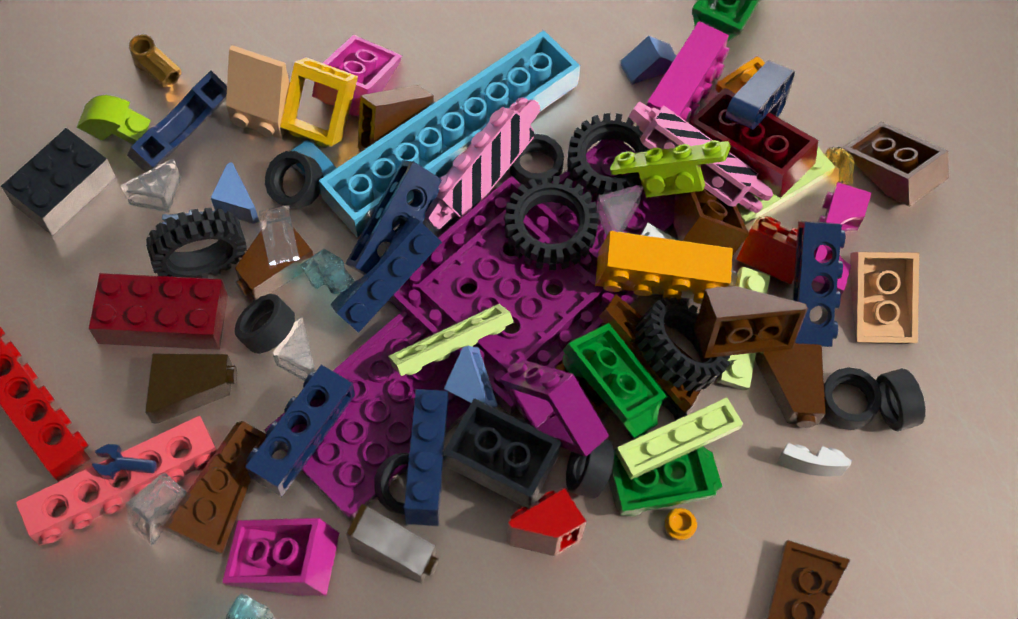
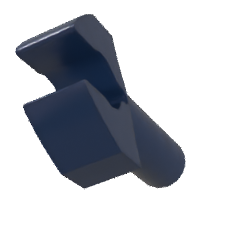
M107 444L95 451L98 457H110L115 462H110L107 465L92 463L98 474L102 478L114 480L115 474L120 470L154 473L157 469V463L154 460L123 457L121 455L122 449L119 445Z

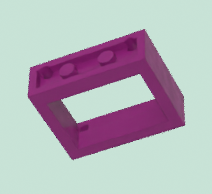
M522 360L519 363L512 364L508 368V372L500 378V381L527 423L533 425L537 430L562 441V448L587 456L609 437L573 374Z

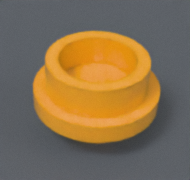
M676 508L667 514L664 520V528L671 538L683 541L693 536L697 528V521L689 510Z

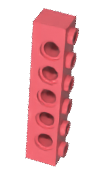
M199 415L121 452L123 457L156 461L159 465L154 473L120 470L115 474L114 480L102 478L94 467L91 466L17 501L16 504L29 537L38 545L51 544L58 541L62 534L72 529L85 528L93 522V519L103 514L116 513L124 507V504L134 499L147 498L154 493L155 489L166 484H176L183 480L186 474L195 470H203L217 449ZM189 449L185 457L175 458L178 451ZM108 458L98 464L107 465L115 461L112 458ZM128 477V481L124 486L115 487L119 479ZM97 492V496L93 501L85 502L88 494ZM66 506L64 514L54 518L55 511L60 507Z

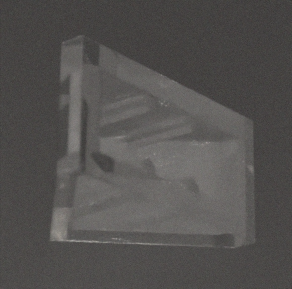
M171 159L120 185L129 205L169 212L181 176L174 159Z
M637 185L598 196L596 212L599 213V219L606 237L610 231L624 233L640 203L643 187Z
M289 205L259 211L260 226L269 265L299 260Z
M301 317L295 320L288 336L275 348L272 354L278 367L305 381L306 377L312 371L316 372L304 320Z
M162 473L126 503L128 525L150 545H154L164 531L162 527L187 492L166 473Z

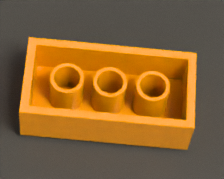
M610 231L598 251L595 286H602L604 290L610 292H619L622 289L630 290L639 296L659 294L664 295L663 297L668 299L671 297H675L677 300L688 298L693 299V302L701 304L705 289L728 287L731 284L733 248Z

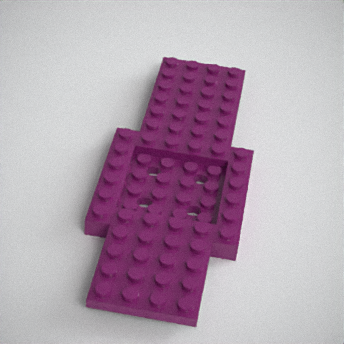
M604 139L586 153V158L591 168L597 173L606 177L618 178L630 173L611 175L610 168L615 157L627 151L636 152L621 140ZM568 169L559 176V184L564 185L566 178L571 180ZM512 176L438 237L442 243L389 299L401 313L333 370V372L353 383L355 396L301 471L351 521L361 504L367 506L377 497L374 488V478L377 469L384 460L394 454L410 453L416 389L447 391L444 387L462 348L451 352L450 356L442 361H432L422 366V369L415 374L403 376L393 368L388 356L497 304L510 311L514 323L520 328L519 331L514 334L502 331L495 335H487L479 339L473 347H478L497 404L511 416L518 408L500 381V378L508 372V368L512 364L526 360L555 369L556 366L563 363L562 359L565 354L563 349L568 343L606 325L599 315L616 294L628 305H631L637 299L638 295L634 294V291L622 289L619 292H610L604 290L602 286H595L598 251L610 231L641 235L645 226L649 223L667 233L674 227L675 194L646 197L645 192L643 193L640 190L639 196L635 199L629 195L628 201L621 203L619 196L616 197L615 203H609V196H604L603 201L600 202L596 201L597 194L593 193L591 203H596V213H599L598 229L593 247L589 249V254L585 258L581 255L579 263L574 265L571 260L569 261L568 268L562 269L561 263L556 264V270H549V264L544 263L543 269L536 268V261L534 260L530 265L524 263V255L520 258L517 256L510 257L503 252L506 247H509L508 238L505 236L507 203H510V197L513 193L518 195V187L521 186ZM577 180L572 182V188L576 187ZM544 202L534 206L528 211L523 220L529 235L535 240L547 244L565 242L572 238L579 228L578 219L574 212L567 206L555 202ZM470 283L475 285L477 290L472 294H465L460 290V287ZM555 284L561 287L562 292L558 295H551L546 291V287ZM449 391L447 433L462 420L471 405V402ZM316 399L310 406L320 407L325 403V400ZM285 412L264 429L265 433H267V430L274 422L280 421ZM298 424L293 427L292 432L300 433L307 426ZM282 449L284 454L287 455L288 451ZM401 465L392 472L389 485L408 469V465Z

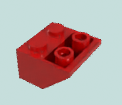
M759 216L750 228L749 236L745 239L736 260L792 284L795 271L798 229L792 228L789 230L780 226L781 222L769 216L762 218Z
M565 488L557 493L555 490L547 492L539 498V504L530 509H527V507L520 508L510 516L511 520L508 521L507 542L510 546L551 556H556L582 540L587 522Z

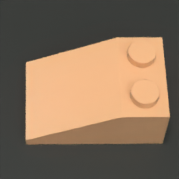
M231 45L229 49L226 107L230 121L238 127H248L257 130L264 136H274L282 139L287 129L281 128L280 125L290 84L286 64Z
M852 252L850 256V287L855 341L870 343H918L919 252Z

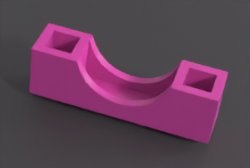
M837 182L833 193L828 191L825 196L822 208L827 209L825 216L820 215L818 222L842 224V230H845V232L857 231L865 217L871 192ZM824 245L818 246L814 252L815 259L822 261L827 255V249ZM839 256V260L843 262V274L841 279L837 281V291H840L842 296L851 265ZM817 276L812 281V289L815 292L820 291L824 287L825 281L822 276Z

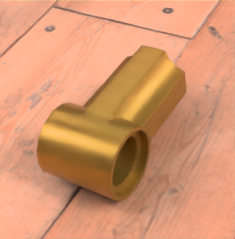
M141 34L130 40L129 49L134 64L138 69L146 71L163 88L172 87L178 82V78L182 74L181 69L155 46L150 36Z

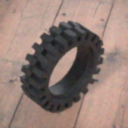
M605 113L603 121H600L598 115L593 116L591 124L585 120L581 125V129L577 127L574 131V136H571L567 157L568 172L570 171V178L573 181L577 180L576 186L580 184L583 188L585 187V193L589 192L591 196L593 193H596V201L602 202L604 196H609V203H615L616 197L620 196L621 203L628 201L629 195L635 199L639 196L640 190L644 193L639 172L630 173L623 177L611 178L597 173L587 162L586 153L588 149L596 142L604 139L621 140L629 144L636 153L650 150L640 140L643 132L639 129V126H633L634 122L629 117L626 122H622L623 114L616 113L615 120H611L610 113Z
M547 176L540 177V184H537L535 179L529 180L528 188L522 184L518 187V195L516 193L511 195L510 203H507L505 236L508 238L510 249L515 247V255L518 258L522 255L525 256L524 263L530 265L534 260L536 261V268L543 269V264L546 263L549 264V270H556V264L561 263L562 269L569 267V261L572 260L575 265L580 262L581 255L585 258L589 254V249L595 243L599 213H596V203H591L592 196L590 193L586 192L583 195V187L580 184L572 188L573 180L567 178L564 185L559 184V176H553V183H548ZM544 202L560 203L574 212L578 219L579 228L574 236L559 244L542 243L535 240L525 229L523 222L525 215L538 204Z
M205 208L203 213H199L198 209L191 210L192 215L186 216L185 212L178 213L179 219L175 220L171 216L165 219L167 225L163 223L157 224L156 230H151L149 233L150 237L146 239V246L154 273H157L158 276L196 278L201 276V278H208L207 274L213 273L214 276L221 274V268L226 271L229 270L231 264H237L240 261L239 258L244 256V251H247L246 241L237 216H233L229 211L224 213L223 209H217L214 213L212 208ZM218 240L200 250L175 252L180 247L195 241Z
M665 297L658 300L639 319L635 329L638 331L635 334L636 340L641 341L638 347L640 351H647L643 356L647 362L654 361L655 364L651 368L655 372L659 369L664 372L662 375L664 380L668 381L672 377L674 386L679 388L683 384L684 390L690 391L692 388L694 392L701 389L704 390L729 366L730 362L727 360L730 358V355L704 358L694 332L698 307L692 304L688 308L687 301L683 299L678 303L675 297L670 299ZM664 325L676 329L690 340L696 348L702 363L696 362L681 353L669 339Z

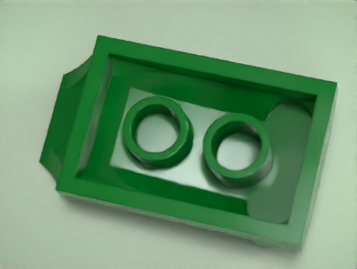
M697 0L692 8L694 28L698 21L728 34L729 41L741 34L760 0Z
M609 323L566 345L563 349L565 354L562 359L566 370L574 376L584 377L634 439L658 425L659 409L662 401L667 396Z
M704 446L633 479L629 478L615 453L616 449H614V460L609 484L615 506L620 515L635 517L643 511L714 498L716 492L722 488L713 453Z

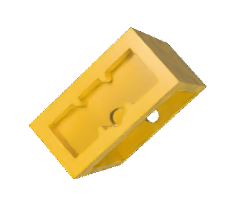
M303 58L294 62L280 127L289 130V133L293 136L311 138L315 140L316 144L323 147H331L342 141L358 76L309 58ZM305 78L338 90L329 130L296 119Z

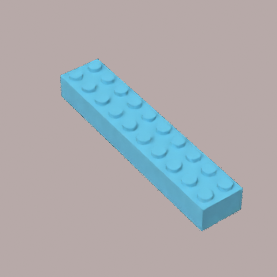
M544 30L321 178L319 185L322 199L358 238L361 236L402 160L414 161L439 178L446 175L453 166L456 157L466 151L471 145L472 138L486 127L490 122L491 115L495 111L501 109V107L509 108L516 102L515 100L521 97L527 98V100H536L541 108L539 111L543 110L578 86L580 65ZM412 190L407 194V203L414 199Z

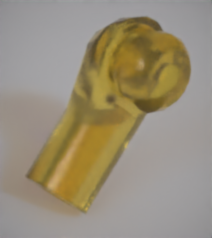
M841 147L828 148L825 156L839 168L838 182L852 185L855 163L853 156Z

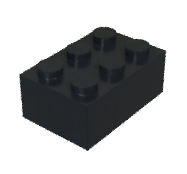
M65 128L2 184L1 187L16 208L53 236L114 180L116 176L106 157Z
M474 398L443 452V463L445 467L530 509L560 454L562 441Z

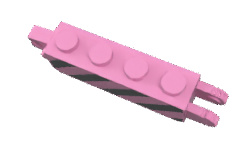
M521 97L515 100L516 102L509 108L501 107V109L491 115L490 122L486 127L472 138L471 145L466 151L456 157L453 166L446 175L440 177L442 181L439 185V193L425 212V220L430 225L440 229L453 216L459 218L465 216L486 197L533 140L534 129L530 124L540 112L539 102Z
M639 101L628 116L643 132L640 140L648 149H670L682 144L693 146L713 141L664 105L660 110L654 107L651 109ZM730 152L724 162L700 165L705 181L704 189L728 206L735 207L739 203L746 209L758 213L763 208V205L754 195L765 201L770 200L773 196L771 188L757 178L759 173Z

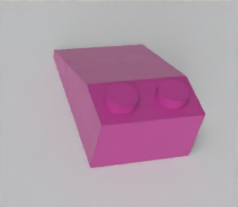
M353 35L329 56L323 64L358 76L349 114L359 117L360 95L383 91L399 65L402 55ZM314 81L312 97L321 100L327 105L334 106L338 90Z
M320 518L238 520L222 583L228 586L296 596H326L340 532Z

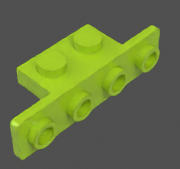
M713 140L701 145L690 146L682 144L675 148H652L646 152L639 153L627 151L615 157L610 172L611 175L639 172L646 197L703 191L705 181L700 165L726 161L731 147L729 141L719 142Z

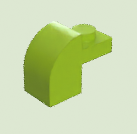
M100 95L86 103L77 128L101 141L113 134L134 144L147 132L151 120L129 109L130 102L124 99Z

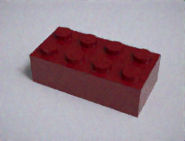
M724 88L689 120V124L711 140L719 142L729 141L731 147L729 152L758 172L757 178L771 188L774 195L781 198L816 163L819 140L771 113H768L754 130L726 119L727 108L736 93Z
M99 273L88 329L98 344L220 350L228 294L222 279Z

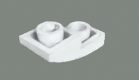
M787 443L777 464L809 475L833 477L842 476L852 460L846 458L841 451L834 448L822 446L815 456L802 445Z

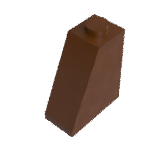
M419 85L360 95L357 148L361 151L365 150L434 104V95Z
M279 209L272 213L235 267L239 278L235 281L236 285L245 297L250 294L254 300L271 294L315 265L312 249Z
M794 343L792 349L757 352L755 362L786 422L797 424L798 427L802 428L818 425L825 415L822 345Z

